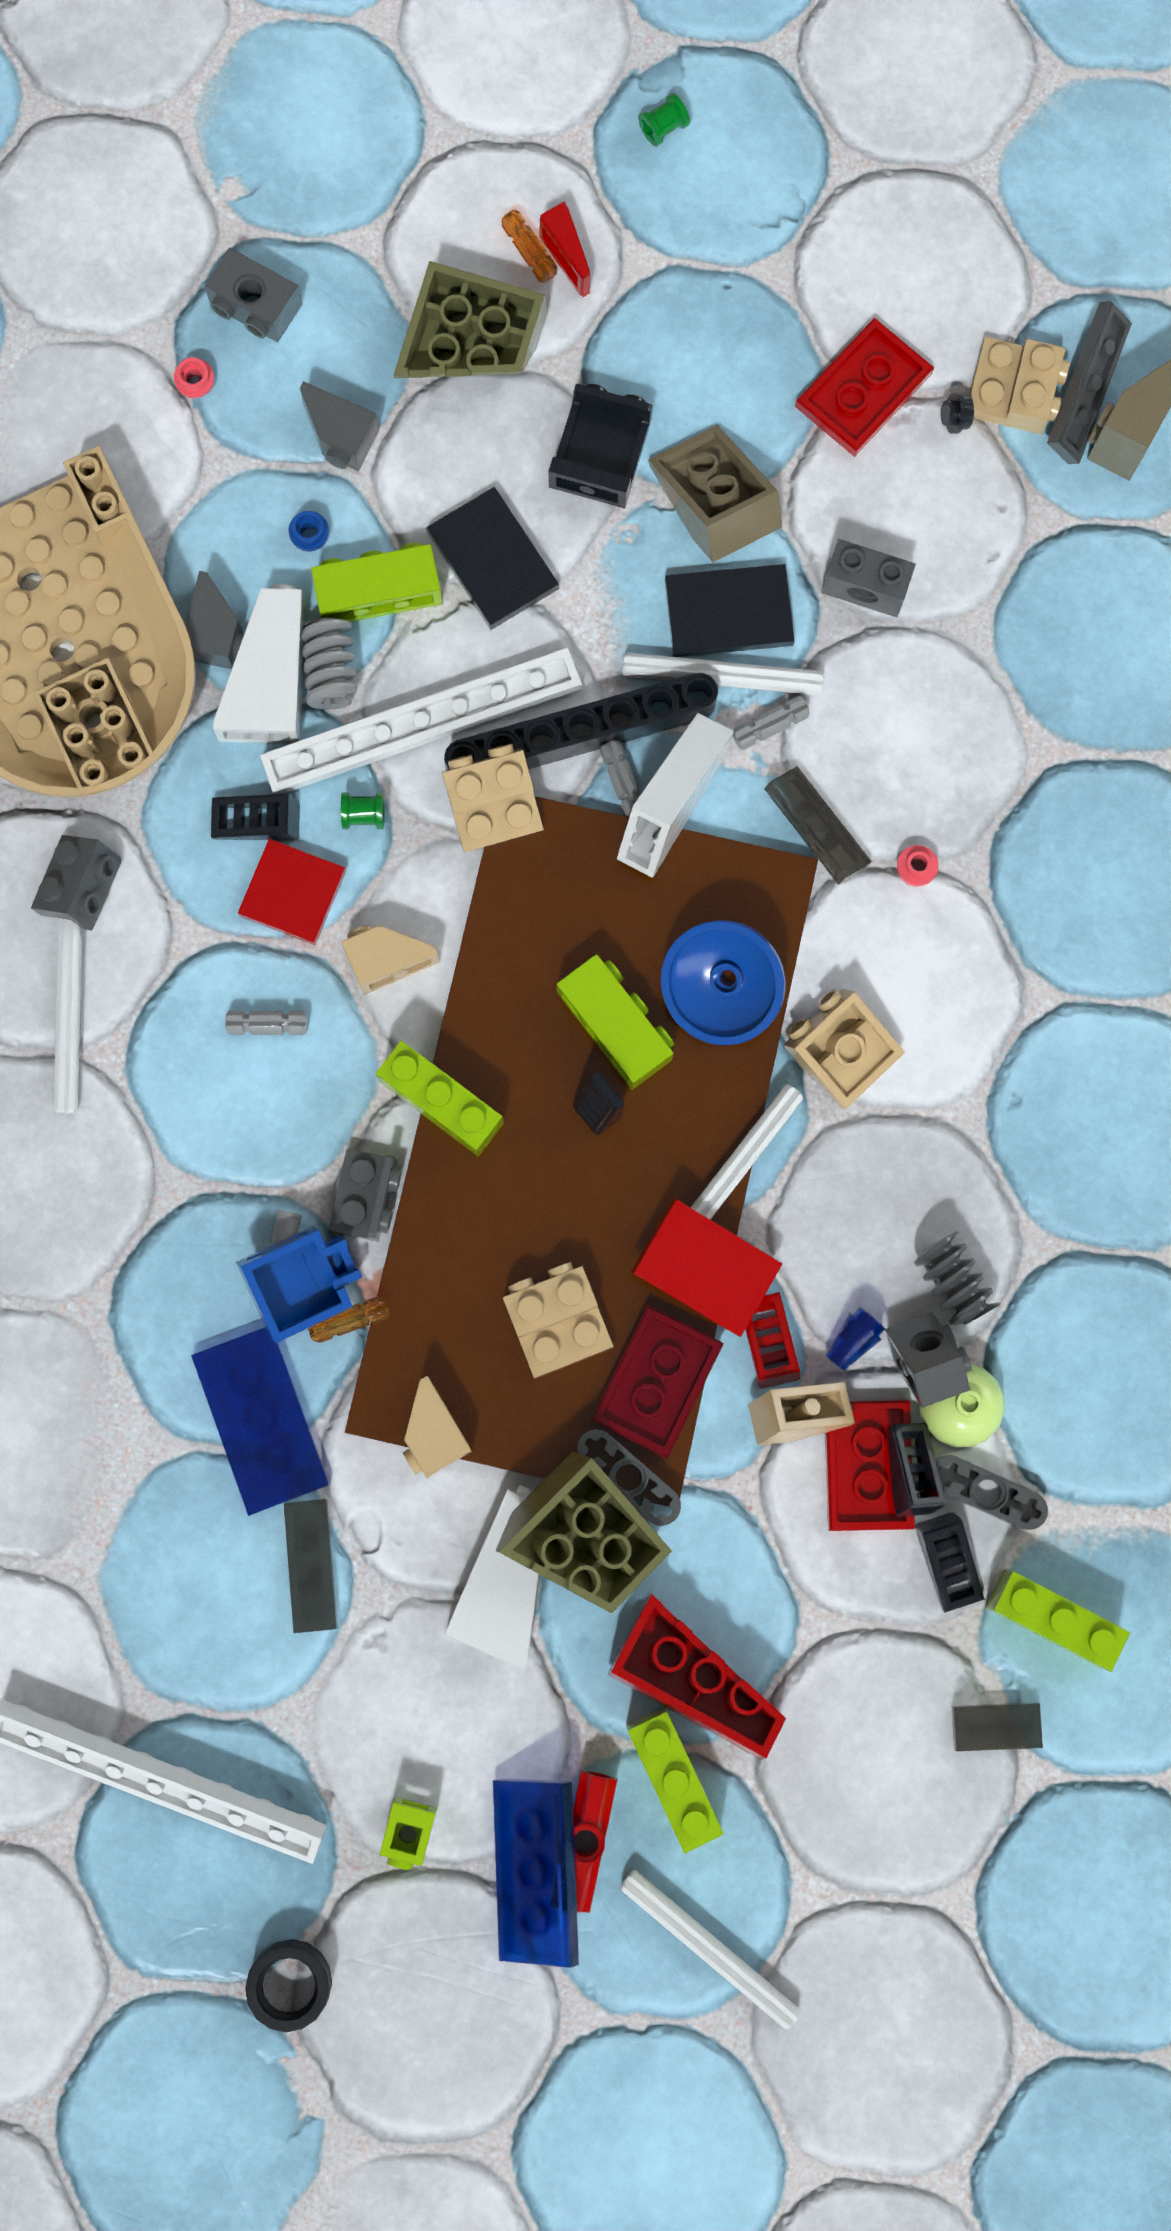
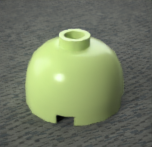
M971 1364L972 1371L966 1373L970 1386L969 1391L924 1408L918 1402L919 1416L922 1422L927 1424L929 1433L940 1442L951 1447H973L987 1441L1000 1427L1005 1413L1004 1394L998 1381L984 1368Z

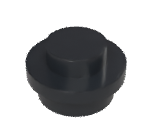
M952 392L947 401H944L941 406V422L946 426L950 434H959L962 430H968L973 423V401L970 397H964L960 392Z

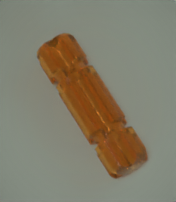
M514 209L505 214L501 219L502 228L508 237L513 238L512 243L527 265L533 267L532 272L538 281L545 283L554 278L557 274V265L550 255L545 254L546 249L531 227L525 225L526 220L520 211Z
M376 1296L365 1300L362 1305L359 1303L354 1304L353 1307L309 1327L308 1331L312 1341L322 1343L333 1339L334 1335L341 1336L369 1326V1322L377 1323L389 1317V1309L385 1299Z

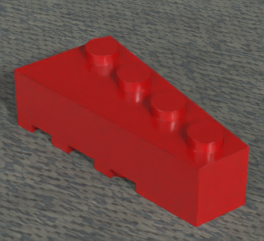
M653 1594L648 1596L607 1675L754 1757L767 1759L786 1718L748 1682L737 1675L719 1655L710 1650L692 1633L693 1631L680 1619L678 1620Z

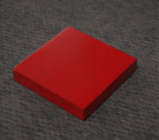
M268 839L239 908L238 915L244 919L316 946L345 876L346 868L275 840Z

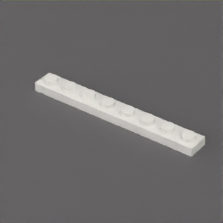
M567 647L259 756L273 794H284L582 690V683Z
M3 1699L0 1701L1 1744L311 1864L314 1863L327 1827L326 1824L315 1821L308 1815L297 1814L276 1806L269 1800L258 1799L235 1790L228 1784L217 1783L196 1775L186 1768L165 1763L145 1752H137L121 1746L106 1737L96 1736L77 1729L65 1721L46 1717L26 1706L15 1705Z

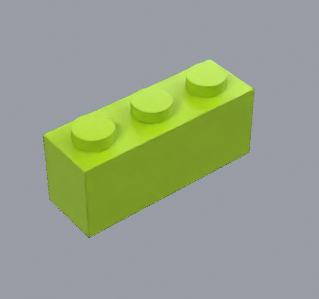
M409 543L401 546L397 551L382 553L381 551L373 550L361 554L359 558L345 561L339 558H331L322 561L319 566L311 567L321 618H335L354 622L442 604L441 590L431 544Z
M596 954L558 982L557 993L633 1090L672 1061L674 1053L670 1048L674 1046V1043L660 1025L654 1028L645 1017L649 1011L636 993H632L629 996L620 984L623 977L616 966L610 960L604 963Z
M402 1040L375 1073L381 1084L478 1157L504 1124L503 1116Z
M1005 1569L985 1607L1109 1672L1113 1671L1130 1635V1632L1026 1577Z
M663 1707L626 1725L631 1740L684 1854L724 1835L666 1708Z

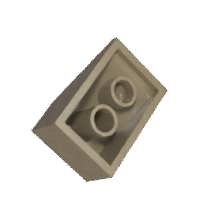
M1171 360L1124 390L1116 405L1110 402L1107 403L1087 441L1094 445L1087 458L1088 460L1130 481L1171 407Z
M718 425L648 459L650 468L692 539L712 562L782 528L778 491Z

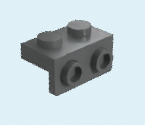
M61 835L31 909L41 916L71 920L84 930H93L121 864V857L98 839Z

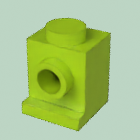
M395 1797L379 1853L381 1856L388 1857V1865L404 1870H412L413 1865H423L437 1807ZM411 1826L416 1830L417 1836L413 1841L402 1839L400 1831L403 1827Z

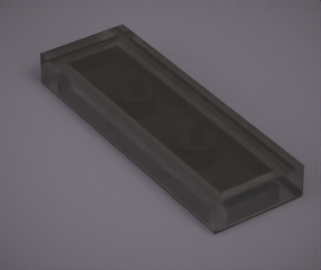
M798 766L770 781L764 788L838 885L870 865L872 861Z
M328 1499L284 1503L293 1633L338 1629Z

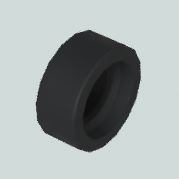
M295 1939L275 1942L261 1952L249 1970L245 1986L247 2004L255 2018L269 2029L285 2033L302 2030L317 2020L329 2000L332 1987L330 1966L323 1954L308 1942ZM288 1958L300 1960L307 1965L314 1975L315 1982L312 1999L305 2007L294 2012H284L274 2008L266 1999L263 1989L264 1977L270 1966L279 1960Z

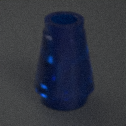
M859 1307L854 1314L849 1312L830 1346V1350L825 1355L835 1365L845 1371L882 1340L880 1335L886 1328L867 1311Z

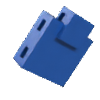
M312 1226L236 1262L268 1335L275 1344L353 1307L343 1286L362 1278V1275L353 1262L345 1238L338 1235L324 1242L320 1231Z

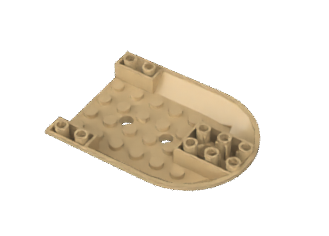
M100 445L62 462L68 474L67 477L0 507V777L22 789L47 796L81 797L95 795L122 786L151 768L166 753L180 733L188 716L195 688V659L189 634ZM30 573L41 575V582L36 589L31 591L21 589L22 579ZM62 643L72 644L74 652L68 660L57 661L54 659V650L58 645ZM101 713V723L93 728L86 726L88 719L92 715Z

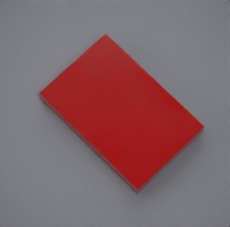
M874 317L796 400L795 407L855 457L933 374L934 367Z
M673 1199L631 1273L734 1335L741 1337L783 1263L679 1200Z
M910 1400L850 1401L855 1423L851 1426L825 1433L828 1531L915 1529L914 1516L896 1517L892 1497L887 1438L888 1426L911 1424ZM903 1440L905 1447H912V1440ZM912 1457L908 1458L909 1464H912Z

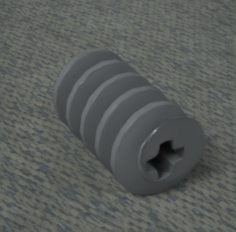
M958 1231L921 1251L922 1253L914 1262L916 1266L930 1265V1269L923 1276L924 1281L938 1279L939 1283L931 1292L933 1296L947 1294V1299L940 1306L941 1310L955 1309L957 1311L949 1320L950 1325H966L1001 1305L1000 1302L990 1304L985 1302L993 1293L992 1288H977L985 1277L983 1273L969 1275L968 1271L976 1263L975 1259L961 1260L959 1258L967 1246L965 1243L951 1244V1241L959 1233Z

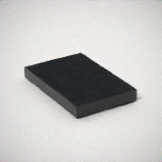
M495 486L426 527L427 534L490 630L559 590V583Z
M785 564L665 575L664 581L673 657L794 645L795 640Z

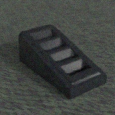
M290 794L213 797L211 805V838L214 840H298L299 800ZM228 808H234L233 828L227 829ZM245 808H250L248 828H244ZM262 809H267L266 827H261ZM279 809H280V824H279V826H278Z
M596 1071L589 1077L575 1098L573 1108L596 1135H600L622 1118L624 1101L603 1075Z
M911 1423L888 1426L887 1438L892 1497L896 1517L927 1515L946 1506L947 1503L927 1424ZM915 1439L916 1446L905 1447L903 1440ZM917 1457V1463L909 1464L908 1458ZM912 1475H918L919 1481L914 1482Z
M954 1512L915 1524L918 1540L942 1611L946 1613L985 1600L962 1519ZM948 1533H951V1534H952V1536H949V1537H946V1538H943V1539H940V1540L933 1541V1538H936V1537H939V1536H942V1535H945V1534H948ZM957 1548L958 1553L938 1559L937 1553ZM962 1564L964 1570L943 1576V1570ZM968 1581L969 1587L948 1594L947 1587Z

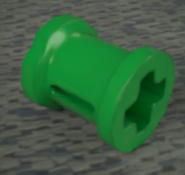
M675 93L667 95L665 103L651 112L643 111L638 115L639 125L643 134L656 147L662 144L663 137L678 127L684 129L690 125L688 111Z
M348 792L341 793L342 829H349L351 825H375L377 829H384L385 805L383 792H377L375 796H350Z

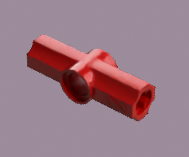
M580 1771L553 1899V1905L574 1912L590 1913L601 1858L605 1850V1839L618 1781L615 1777L593 1771ZM582 1830L593 1832L598 1839L596 1847L588 1852L578 1850L573 1844V1838L578 1832Z

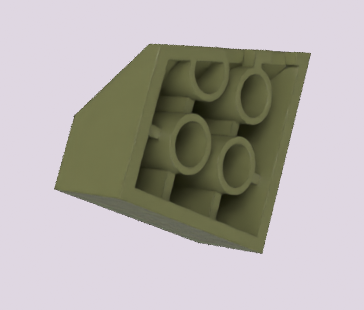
M429 261L393 375L394 378L522 374L536 350L548 311L545 294Z
M574 1451L512 1511L496 1548V1551L610 1613H613L672 1552L592 1458Z

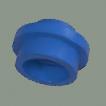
M303 511L297 514L289 524L290 540L295 547L302 551H316L322 548L329 538L328 523L317 512ZM307 528H313L317 531L310 538L302 535L303 531Z

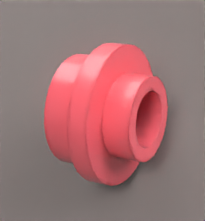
M190 357L181 361L175 369L174 383L177 390L185 397L200 398L211 391L214 385V373L207 362L199 358ZM192 376L201 377L198 383H188Z
M910 846L898 858V875L910 886L920 887L927 885L935 878L938 872V859L934 852L925 846ZM913 859L922 860L925 863V869L923 871L914 870L911 866V861Z

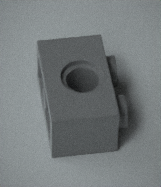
M230 247L205 285L210 307L216 314L227 320L234 318L243 323L246 329L253 335L262 339L267 336L277 343L302 306L300 290L297 284ZM251 295L260 296L254 302L244 301L245 298Z
M838 538L821 593L897 618L916 563Z
M933 1312L885 1329L893 1361L922 1408L970 1390L966 1374L972 1371L969 1357L963 1347L957 1348L949 1325L942 1326Z

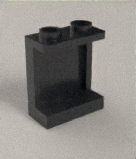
M575 384L572 406L557 455L552 458L549 467V488L625 509L651 425L653 405L646 403L643 398L637 395L627 394L621 396L610 393L604 387L597 384Z

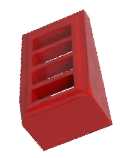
M561 202L540 215L539 238L579 295L585 297L590 294V269L569 208L565 202Z
M780 1292L765 1295L754 1313L775 1310L776 1316L752 1321L751 1319L745 1329L760 1389L800 1380V1368ZM775 1327L780 1329L779 1333L756 1337L755 1333ZM779 1344L784 1346L783 1350L762 1355L760 1353L761 1348ZM784 1361L788 1362V1365L768 1370L764 1369L766 1365Z

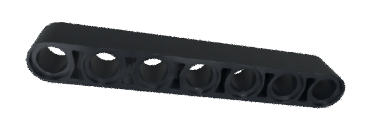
M694 673L452 742L446 748L444 754L445 768L449 769L448 761L472 755L474 762L489 758L488 750L501 745L512 744L513 750L522 749L524 751L528 769L599 750L602 745L610 741L619 740L621 743L688 725L697 713L708 718L714 712L718 696V685L708 674ZM699 690L706 693L709 700L704 703H695L688 695L693 691ZM661 701L666 703L670 710L665 714L659 715L652 712L649 706L654 702ZM622 712L627 714L631 721L626 725L619 726L614 724L610 717L615 713ZM583 723L591 727L592 732L587 736L579 737L574 735L570 729L576 724ZM544 734L552 738L553 742L545 748H539L533 745L531 740L537 735Z

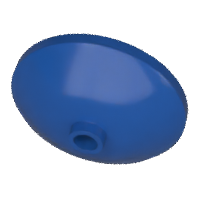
M714 920L692 927L683 933L670 947L661 970V990L669 1013L687 1033L710 1044L735 1045L757 1037L774 1021L781 1009L785 996V973L776 950L759 932L735 921ZM725 970L732 971L735 974V983H729L725 980L723 975Z

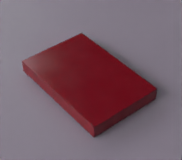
M647 1305L591 1421L668 1459L724 1343Z

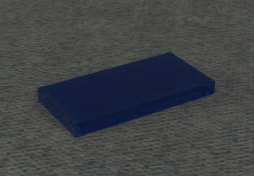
M265 1327L191 1355L248 1516L330 1485L279 1342L275 1344L270 1339Z
M504 1778L493 1780L499 1961L566 1968L579 1965L572 1781Z

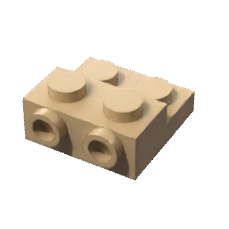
M985 337L969 396L974 404V419L1042 435L1048 421L1055 422L1062 398L1054 396L1057 384L1064 385L1070 366V361L1063 360L1065 348L1031 339H1026L1024 346Z
M512 744L499 746L488 750L489 758L475 762L472 755L448 761L449 769L441 771L464 852L544 830L522 749L513 750Z
M833 989L818 1001L817 1006L820 1010L810 1020L806 1017L802 1018L789 1028L787 1034L790 1036V1039L783 1046L809 1076L817 1079L839 1107L847 1109L905 1051L855 991L841 989L838 992L836 989Z
M571 1262L560 1265L548 1271L550 1279L535 1285L532 1278L519 1281L508 1287L510 1295L503 1297L534 1379L614 1347L583 1266L574 1269Z

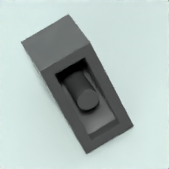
M303 381L300 386L303 404L322 455L325 456V459L337 468L346 469L350 467L359 471L379 432L376 413Z
M199 571L185 626L191 640L195 662L232 669L244 637L243 630L237 617L209 574Z

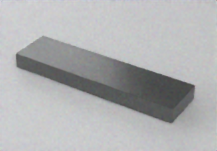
M1112 301L1099 302L1047 444L1068 464H1080L1088 443L1087 441L1091 435L1132 325Z

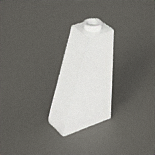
M276 584L272 586V589H260L213 721V730L219 742L292 744L300 741L304 659L302 655L304 643L301 641V632L305 624L306 603L302 589H296L288 584Z
M700 713L696 714L633 805L617 860L652 878L655 876L723 762L734 733L733 730Z
M519 1485L516 1492L507 1489L444 1635L524 1670L529 1656L539 1574L496 1551L512 1511L533 1491Z

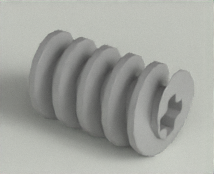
M321 618L308 621L303 625L301 641L305 645L302 648V655L306 659L304 672L308 676L305 679V687L310 691L306 696V702L310 707L325 710L345 708L352 703L350 699L346 698V695L357 692L356 684L345 682V680L356 676L354 668L344 667V664L350 663L355 659L352 652L342 651V649L353 645V638L341 635V633L348 632L352 628V623L347 620Z

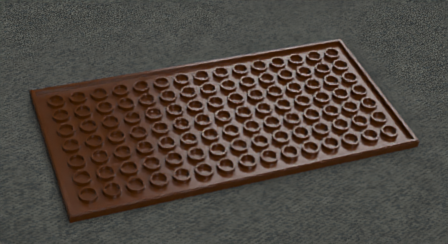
M535 796L544 830L485 846L483 849L432 1063L503 1116L504 1124L478 1157L420 1113L344 1433L408 1447L404 1439L419 1381L428 1376L472 1449V1452L462 1457L461 1460L545 1479L572 1451L577 1452L578 1441L584 1433L598 1429L611 1435L674 1490L680 1499L704 1385L668 1459L591 1421L647 1305L715 1338L718 1324L632 1274L631 1270L671 1201L677 1199L691 1208L764 1113L819 859L682 829L657 873L652 878L617 860L629 817ZM729 920L753 928L771 943L783 965L786 989L783 1004L778 1015L761 1034L740 1044L716 1045L693 1037L676 1023L663 999L661 970L667 952L683 933L698 924L708 921ZM596 954L604 963L610 960L616 966L623 977L620 984L629 996L632 993H636L649 1011L645 1017L654 1028L660 1025L674 1043V1046L670 1048L674 1053L672 1061L633 1090L557 993V983ZM725 970L723 974L725 980L729 983H735V974L732 971ZM596 1071L603 1075L624 1101L622 1118L600 1135H596L573 1108L575 1098L589 1077ZM751 1168L710 1219L736 1236ZM571 1262L574 1269L583 1266L614 1347L534 1379L503 1297L510 1295L508 1287L519 1281L532 1278L535 1285L550 1279L548 1271L560 1265ZM600 1437L596 1442L589 1438L585 1442L589 1449L585 1456L592 1459L595 1457L601 1458L607 1464L601 1469L609 1476L612 1466L617 1461L623 1459L624 1455L616 1450L612 1458L604 1450L607 1442ZM629 1464L620 1467L616 1473L617 1484L624 1490L637 1488L641 1482L639 1469ZM651 1479L648 1480L645 1489L633 1497V1499L641 1501L645 1497L651 1503L669 1507V1502L672 1500L667 1494L662 1498L655 1496L650 1490L656 1487L657 1484Z

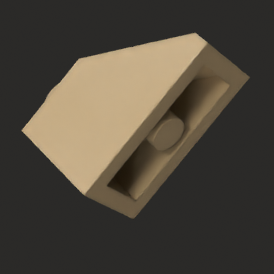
M370 925L356 928L347 934L348 939L341 942L364 995L440 963L434 946L380 925L372 929Z
M428 1376L419 1381L404 1439L409 1449L403 1452L414 1474L416 1475L423 1471L426 1478L433 1476L472 1452L467 1440Z
M845 1382L772 1389L748 1404L757 1446L794 1442L851 1426L855 1423Z

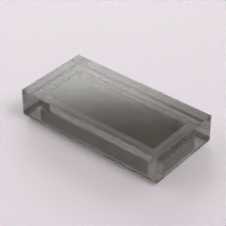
M1038 1702L951 1706L953 1741L956 1752L1043 1748L1040 1703Z

